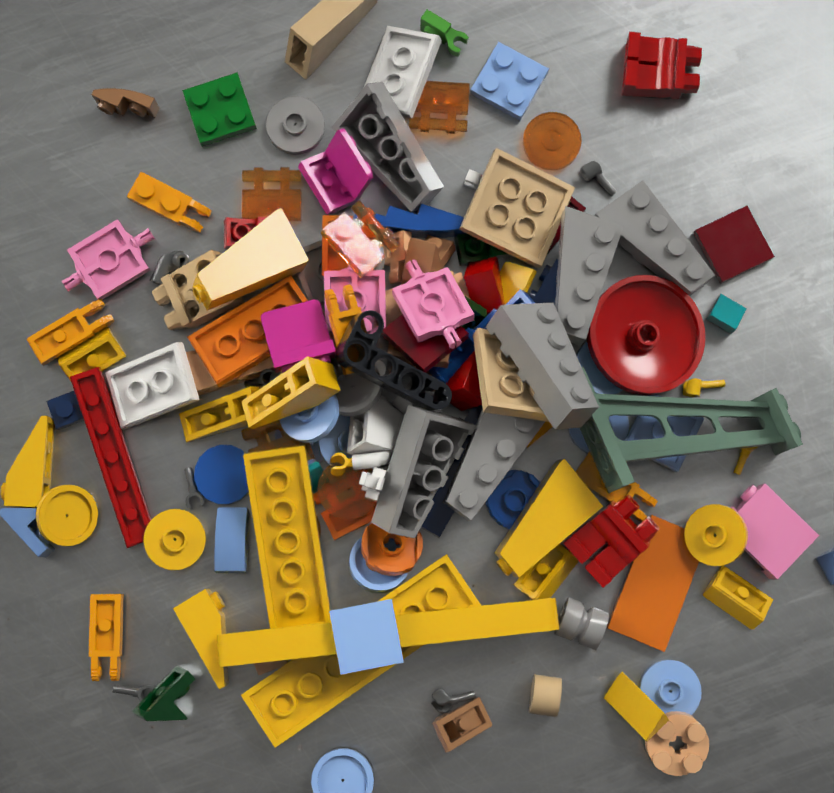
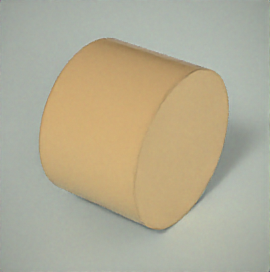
M533 675L529 698L530 714L558 716L562 693L561 678Z

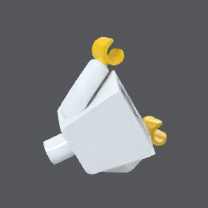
M381 395L378 402L370 410L357 416H350L347 453L352 455V458H347L343 453H335L331 457L330 463L338 462L342 466L332 467L330 473L334 476H341L345 473L347 467H353V470L388 465L404 414L394 408L385 396Z

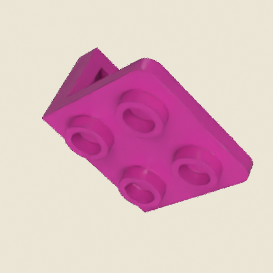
M344 128L337 130L325 152L301 161L298 166L327 215L356 204L373 179L371 166L363 159L357 149L355 140Z
M314 299L264 312L261 315V322L275 373H284L307 356L328 363L331 362L332 358H335L336 351L333 340L330 339L322 307L318 300Z

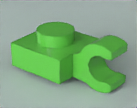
M426 9L421 17L420 30L424 33L439 35L442 40L441 43L444 45L447 43L449 53L459 57L461 49L456 47L454 42L461 41L467 45L469 39L467 34L451 28V23Z

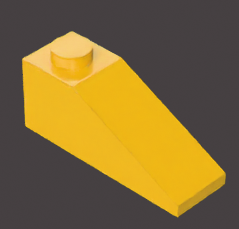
M307 356L241 401L248 428L255 429L316 407L340 392V387L333 364Z
M250 386L179 413L186 442L248 426L241 401L263 386Z
M41 416L8 471L6 482H3L1 486V499L4 501V506L12 508H37L43 495L50 490L55 430L53 418L49 416Z
M204 589L174 607L173 610L220 690L229 684L228 666H219L217 635L226 634L225 614L222 611L225 604L217 591L212 593L210 589Z

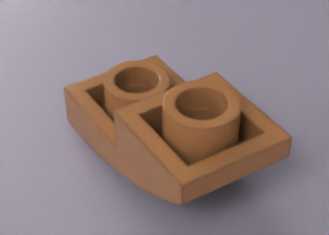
M103 88L95 89L91 94L98 104L97 108L112 116L114 113H117L124 117L127 109H129L138 116L144 117L147 114L155 118L160 109L155 98L136 91Z

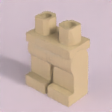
M212 249L175 270L170 275L167 274L162 277L161 281L163 284L152 291L158 305L165 306L171 302L174 307V311L164 316V321L169 330L176 331L185 327L194 329L215 316L244 303L241 296L207 311L203 302L199 303L193 294L192 286H194L193 283L197 273L222 253Z

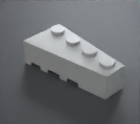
M367 83L332 128L336 132L344 128L355 140L358 151L363 159L369 163L372 171L411 212L419 210L421 204L428 205L444 186L384 83Z
M643 180L594 215L623 225L618 246H622L634 256L633 258L638 263L644 264L655 273L654 276L675 283L689 296L715 276Z
M565 206L561 215L554 305L570 342L581 346L586 340L624 226Z
M554 303L500 305L486 328L491 336L496 334L502 343L500 349L505 357H511L519 368L518 376L523 383L526 382L535 392L533 398L555 430L582 427L599 406Z
M408 404L371 523L388 533L415 538L434 504L432 500L440 487H444L448 479L446 474L454 459L458 460L464 450L462 445L468 434L472 436L477 425L457 417Z
M482 409L477 420V427L468 441L443 503L465 520L472 521L545 421L485 413Z

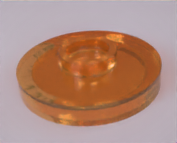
M546 112L533 118L527 125L523 136V148L526 156L534 165L545 170H560L570 165L576 159L582 142L577 124L567 115L558 112Z
M338 462L331 463L321 474L318 483V495L323 507L333 516L344 520L358 519L369 513L376 502L365 498L366 491L361 490L362 485L359 484L362 472L372 474L373 469L353 470V467H347L343 475L334 476L330 473L331 468L335 466L340 467L342 464Z

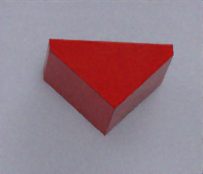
M493 257L469 263L464 274L469 297L472 301L487 309L488 315L494 308L498 310L500 305H505L498 258Z
M475 350L446 383L452 392L450 404L461 411L482 405Z

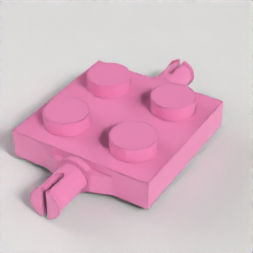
M117 219L67 249L75 263L77 272L62 280V283L69 292L84 282L91 288L98 300H103L150 271L142 257L140 247L155 238L149 228L133 237L126 232L121 222Z
M353 249L348 250V268L340 271H324V291L333 289L340 312L346 311L348 308L345 305L342 289L343 286L350 284L353 288L357 305L361 307V311L372 310L379 313L384 320L385 328V270H368L361 267V250L355 249L354 261ZM324 297L325 321L328 332L333 333L328 316L330 313ZM363 318L366 331L369 333L372 331V323L367 318Z
M412 260V263L411 261L407 262L405 267L412 278L407 283L392 288V295L417 342L419 343L436 335H444L449 347L454 349L456 345L457 348L461 345L462 341L455 329L474 321V312L449 268L446 267L436 272L423 273L417 260Z

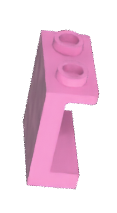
M761 484L757 487L751 485L740 496L743 501L735 509L733 506L730 508L740 514L747 526L748 541L744 551L763 568L761 572L768 579H779L819 535L766 484Z

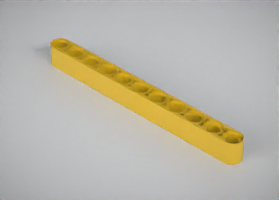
M556 598L395 615L401 647L560 629ZM331 622L217 635L220 667L337 654Z

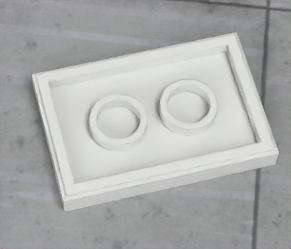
M387 25L365 85L367 83L383 82L402 116L412 119L441 44L440 36Z
M183 342L173 343L105 372L121 429H128L200 400Z

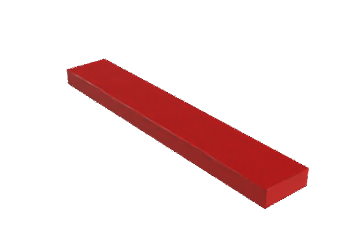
M96 367L70 376L126 547L130 548L144 543V532L151 521V517L101 368Z

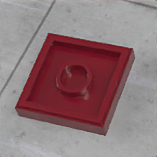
M748 206L740 208L693 232L720 284L775 257Z
M403 314L386 326L382 332V336L417 369L425 373L456 349V345L454 349L449 347L444 335H436L418 343ZM462 326L455 329L462 343L468 339L469 333Z

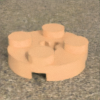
M681 711L665 713L669 721L648 742L645 741L646 751L657 769L673 776H683L700 771L709 752V738L705 728L688 713ZM676 736H681V740L685 744L680 750L674 751V748L669 746L670 741H675Z

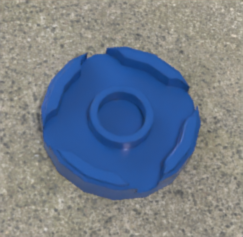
M217 445L209 448L199 457L195 466L194 480L198 491L207 500L216 504L226 505L241 501L249 494L243 458L245 452L232 445Z
M509 470L486 501L490 517L498 525L510 530L541 482L528 472Z

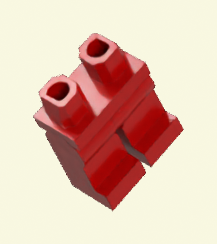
M629 31L625 47L622 96L671 97V99H680L682 93H697L700 86V74L685 73V66L699 67L702 58V48L687 45V38H678L677 40L670 37H644L639 32Z
M627 495L617 502L611 501L605 508L570 534L563 543L581 564L588 560L585 569L602 588L609 584L620 571L649 547L650 540L659 530L658 525L649 516L638 525L630 519V516L640 508L631 495ZM605 543H607L606 546H604L599 552H597L593 557H591L593 553H595L599 548H601Z

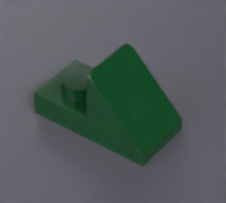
M176 666L132 712L145 721L187 720L188 718L175 705L174 701L182 698L189 691L190 684L195 678L188 670Z

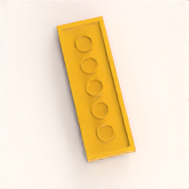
M298 445L244 453V465L270 629L331 622L329 613L331 609L306 446Z

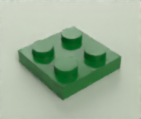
M238 72L182 90L202 147L257 129Z

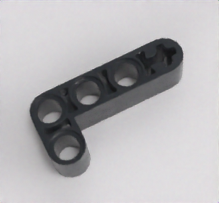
M369 310L353 316L336 350V359L342 367L421 408L438 410L444 409L449 405L452 399V392L447 384L376 347L384 329V320L379 313ZM363 318H367L372 323L370 334L365 333L361 328V320ZM350 345L356 347L359 351V357L356 362L351 361L347 356V350ZM377 360H381L386 366L383 376H379L375 371ZM405 374H408L412 379L413 384L410 390H406L402 385V378ZM422 390L435 391L434 395L438 397L437 401H433L434 397L426 392H420Z

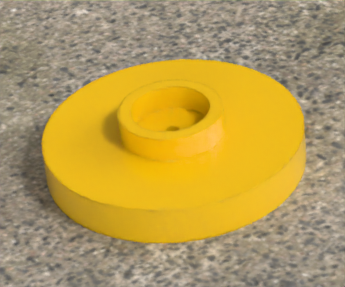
M60 485L50 489L43 495L36 509V523L40 533L49 542L60 546H74L85 541L93 533L98 520V509L94 498L88 491L75 485Z
M720 504L703 506L690 516L685 526L686 546L693 557L703 564L710 566L730 564L737 560L746 548L748 541L747 526L740 514L728 506Z
M169 509L151 519L145 529L143 542L148 557L157 566L167 570H181L191 566L199 559L205 547L206 536L204 528L196 516L185 510Z

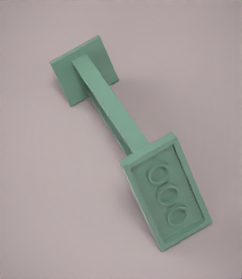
M584 366L582 367L599 407L585 424L579 428L608 494L635 482L626 462L771 445L774 454L777 455L803 445L800 439L801 431L798 425L792 422L787 411V401L782 394H779L777 388L751 401L596 394ZM609 416H652L660 422L664 436L663 438L622 441L616 437L609 422ZM667 417H705L710 420L714 433L677 436L672 432ZM718 418H758L763 430L726 432L723 430Z

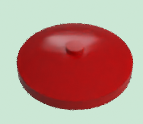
M636 275L616 282L600 295L587 334V343L595 365L611 383L634 394L655 395L678 387L695 372L704 353L705 327L695 302L678 285L658 276Z

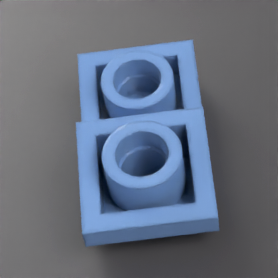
M218 507L214 555L215 573H246L249 551L247 533L250 515L247 507Z

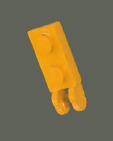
M140 172L127 195L130 201L179 226L183 225L198 233L201 232L203 226L196 220L186 217L189 209H192L206 217H209L212 212L208 207L193 200L192 197L143 172Z
M350 284L343 286L342 289L345 305L348 308L346 311L340 312L333 289L324 291L336 347H338L353 316L362 312L361 307L357 305L356 297ZM362 319L361 328L367 333L364 319ZM349 346L347 350L348 358L353 362L357 361L359 351L356 347ZM342 367L343 375L354 373Z
M102 299L96 300L81 309L73 310L26 339L43 366L95 336V333L104 330L114 322L110 314L101 317L90 325L87 322L86 317L92 316L104 308L105 304Z
M590 451L575 471L591 491L609 503L613 500L617 502L627 495H631V497L635 495L643 503L655 507L658 502L654 497L639 488L640 485L636 482L608 494ZM640 509L631 515L640 522L647 517Z
M91 594L89 657H91L92 681H100L102 676L101 657H110L109 674L111 681L120 680L124 594Z

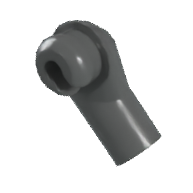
M180 250L162 255L157 262L150 281L157 285L163 284L161 281L162 277L189 263L188 255Z

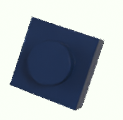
M75 391L46 401L56 429L61 430L84 421Z

